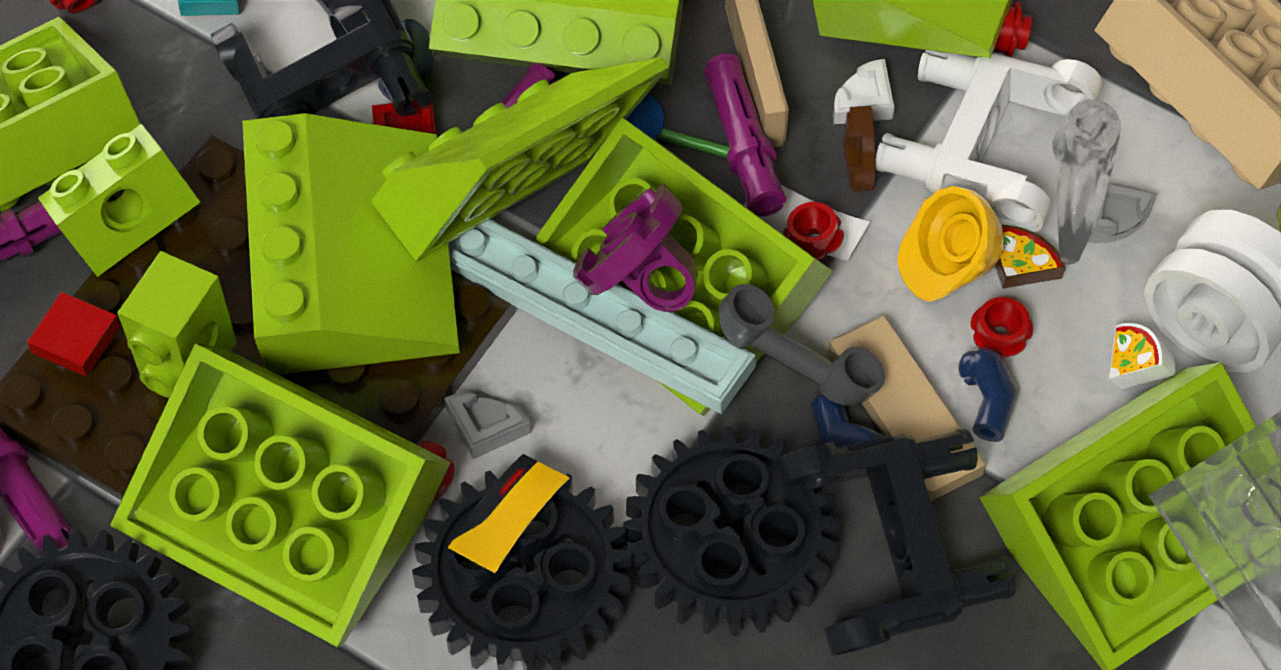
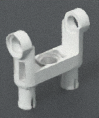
M925 50L919 64L918 80L965 91L964 98L943 143H938L935 148L886 133L882 138L883 143H880L878 146L875 170L880 172L886 171L925 182V189L930 190L931 194L951 186L974 190L988 202L992 210L1000 218L1002 225L1021 227L1034 233L1039 231L1051 206L1050 198L1045 191L1037 185L1026 181L1027 175L983 164L982 160L1009 102L1065 117L1068 112L1085 113L1091 110L1103 85L1101 76L1094 68L1078 60H1060L1053 64L1051 68L993 52L991 58ZM1061 84H1071L1073 86H1076L1083 93H1076L1071 90H1068Z

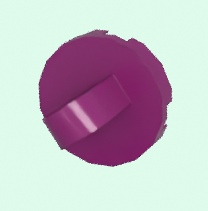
M660 184L656 192L651 188L642 192L604 226L602 231L607 236L600 245L601 250L596 255L588 247L584 250L573 269V277L593 295H599L611 289L622 280L640 299L655 310L670 312L685 307L694 294L698 278L697 264L691 255L668 233L682 211V202L664 184ZM660 266L674 267L682 273L686 284L678 291H662L651 281L650 273Z

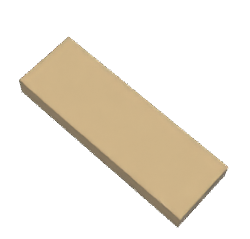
M725 0V10L737 55L742 64L743 75L749 88L765 138L772 141L774 147L783 146V143L786 141L789 109L759 1Z
M885 316L829 342L828 353L833 361L851 347L864 348L874 354L880 361L885 374L884 384L880 390L864 401L862 405L882 435L889 437L904 434L911 436L916 441L961 429ZM971 443L964 444L963 449L959 451L968 450L974 447ZM977 453L978 461L974 470H962L924 479L930 502L983 476L986 464Z

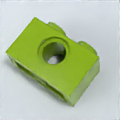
M142 124L129 133H123L111 139L100 154L79 169L62 174L53 182L48 191L38 197L55 224L97 277L200 203L164 151ZM125 189L119 198L107 202L114 193Z
M162 251L159 252L118 311V316L128 341V347L133 354L140 374V380L149 389L164 397L170 398L195 343L224 348L232 351L237 343L218 276Z

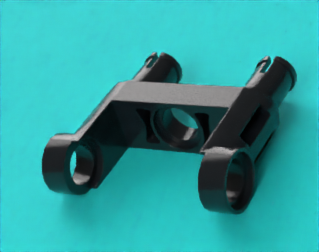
M360 0L370 22L271 75H268L258 54L254 56L242 32H239L233 23L215 31L210 36L229 73L236 81L238 80L256 119L305 113L313 114L378 78H381L393 102L396 113L400 116H409L416 114V111L407 96L408 91H410L413 98L415 97L421 110L430 104L432 95L424 85L412 61L415 50L414 43L392 0Z
M966 428L916 441L911 436L897 434L836 448L835 443L832 442L822 443L789 452L777 459L784 486L805 484L806 489L809 490L868 476L903 596L902 600L861 609V614L843 619L844 622L826 627L824 631L831 656L872 647L891 640V636L951 622L962 613V608L998 599H1009L1015 595V576L993 582H988L987 580L1001 576L1000 573L1012 570L1009 561L1004 556H996L991 560L954 569L949 566L924 479L962 470H974L978 461L976 447L959 451L963 449L964 444L974 441L973 436Z

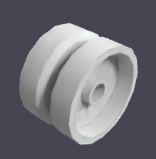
M1209 210L1195 218L1178 240L1175 251L1166 256L1148 278L1143 292L1147 310L1160 331L1180 350L1203 364L1222 362L1226 372L1249 373L1262 367L1281 342V232L1254 216L1234 210Z

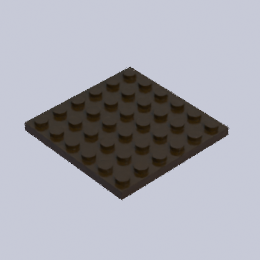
M211 134L178 171L200 203L98 277L92 272L73 294V297L117 315L121 326L87 377L32 354L28 347L0 380V427L3 431L121 501L169 398L155 393L140 380V374L133 354L128 347V341L119 319L118 311L160 251L218 276L237 341L232 352L264 368L254 338L244 152ZM451 270L460 353L282 374L279 376L417 445L445 408L444 398L457 392L514 315L516 307Z

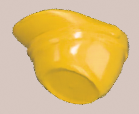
M956 186L937 190L923 201L900 244L897 263L903 282L917 298L932 302L942 299L954 290L985 276L996 265L1003 251L1004 235L1000 218L992 210L988 202L974 190Z

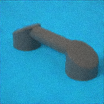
M740 284L735 286L722 299L719 306V320L723 333L730 343L741 349L751 345L817 382L821 393L830 401L842 405L860 404L871 398L883 386L885 380L884 369L877 357L870 351L860 347H851L846 349L832 362L770 327L775 316L774 306L768 295L760 288L750 284Z

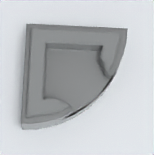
M1096 180L1083 242H1114L1135 233L1148 219L1157 193Z
M475 392L458 393L444 398L445 408L473 459L531 433V423L527 416L510 402L503 403L496 399L479 397Z

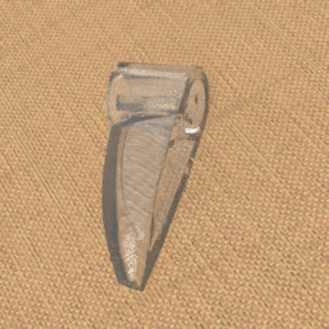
M1087 99L1078 102L1071 108L1052 141V151L1059 162L1057 231L1060 261L1064 264L1077 263L1087 245L1106 194L1117 153L1121 121L1117 112L1109 104L1100 100ZM1083 133L1090 136L1089 140L1083 137Z

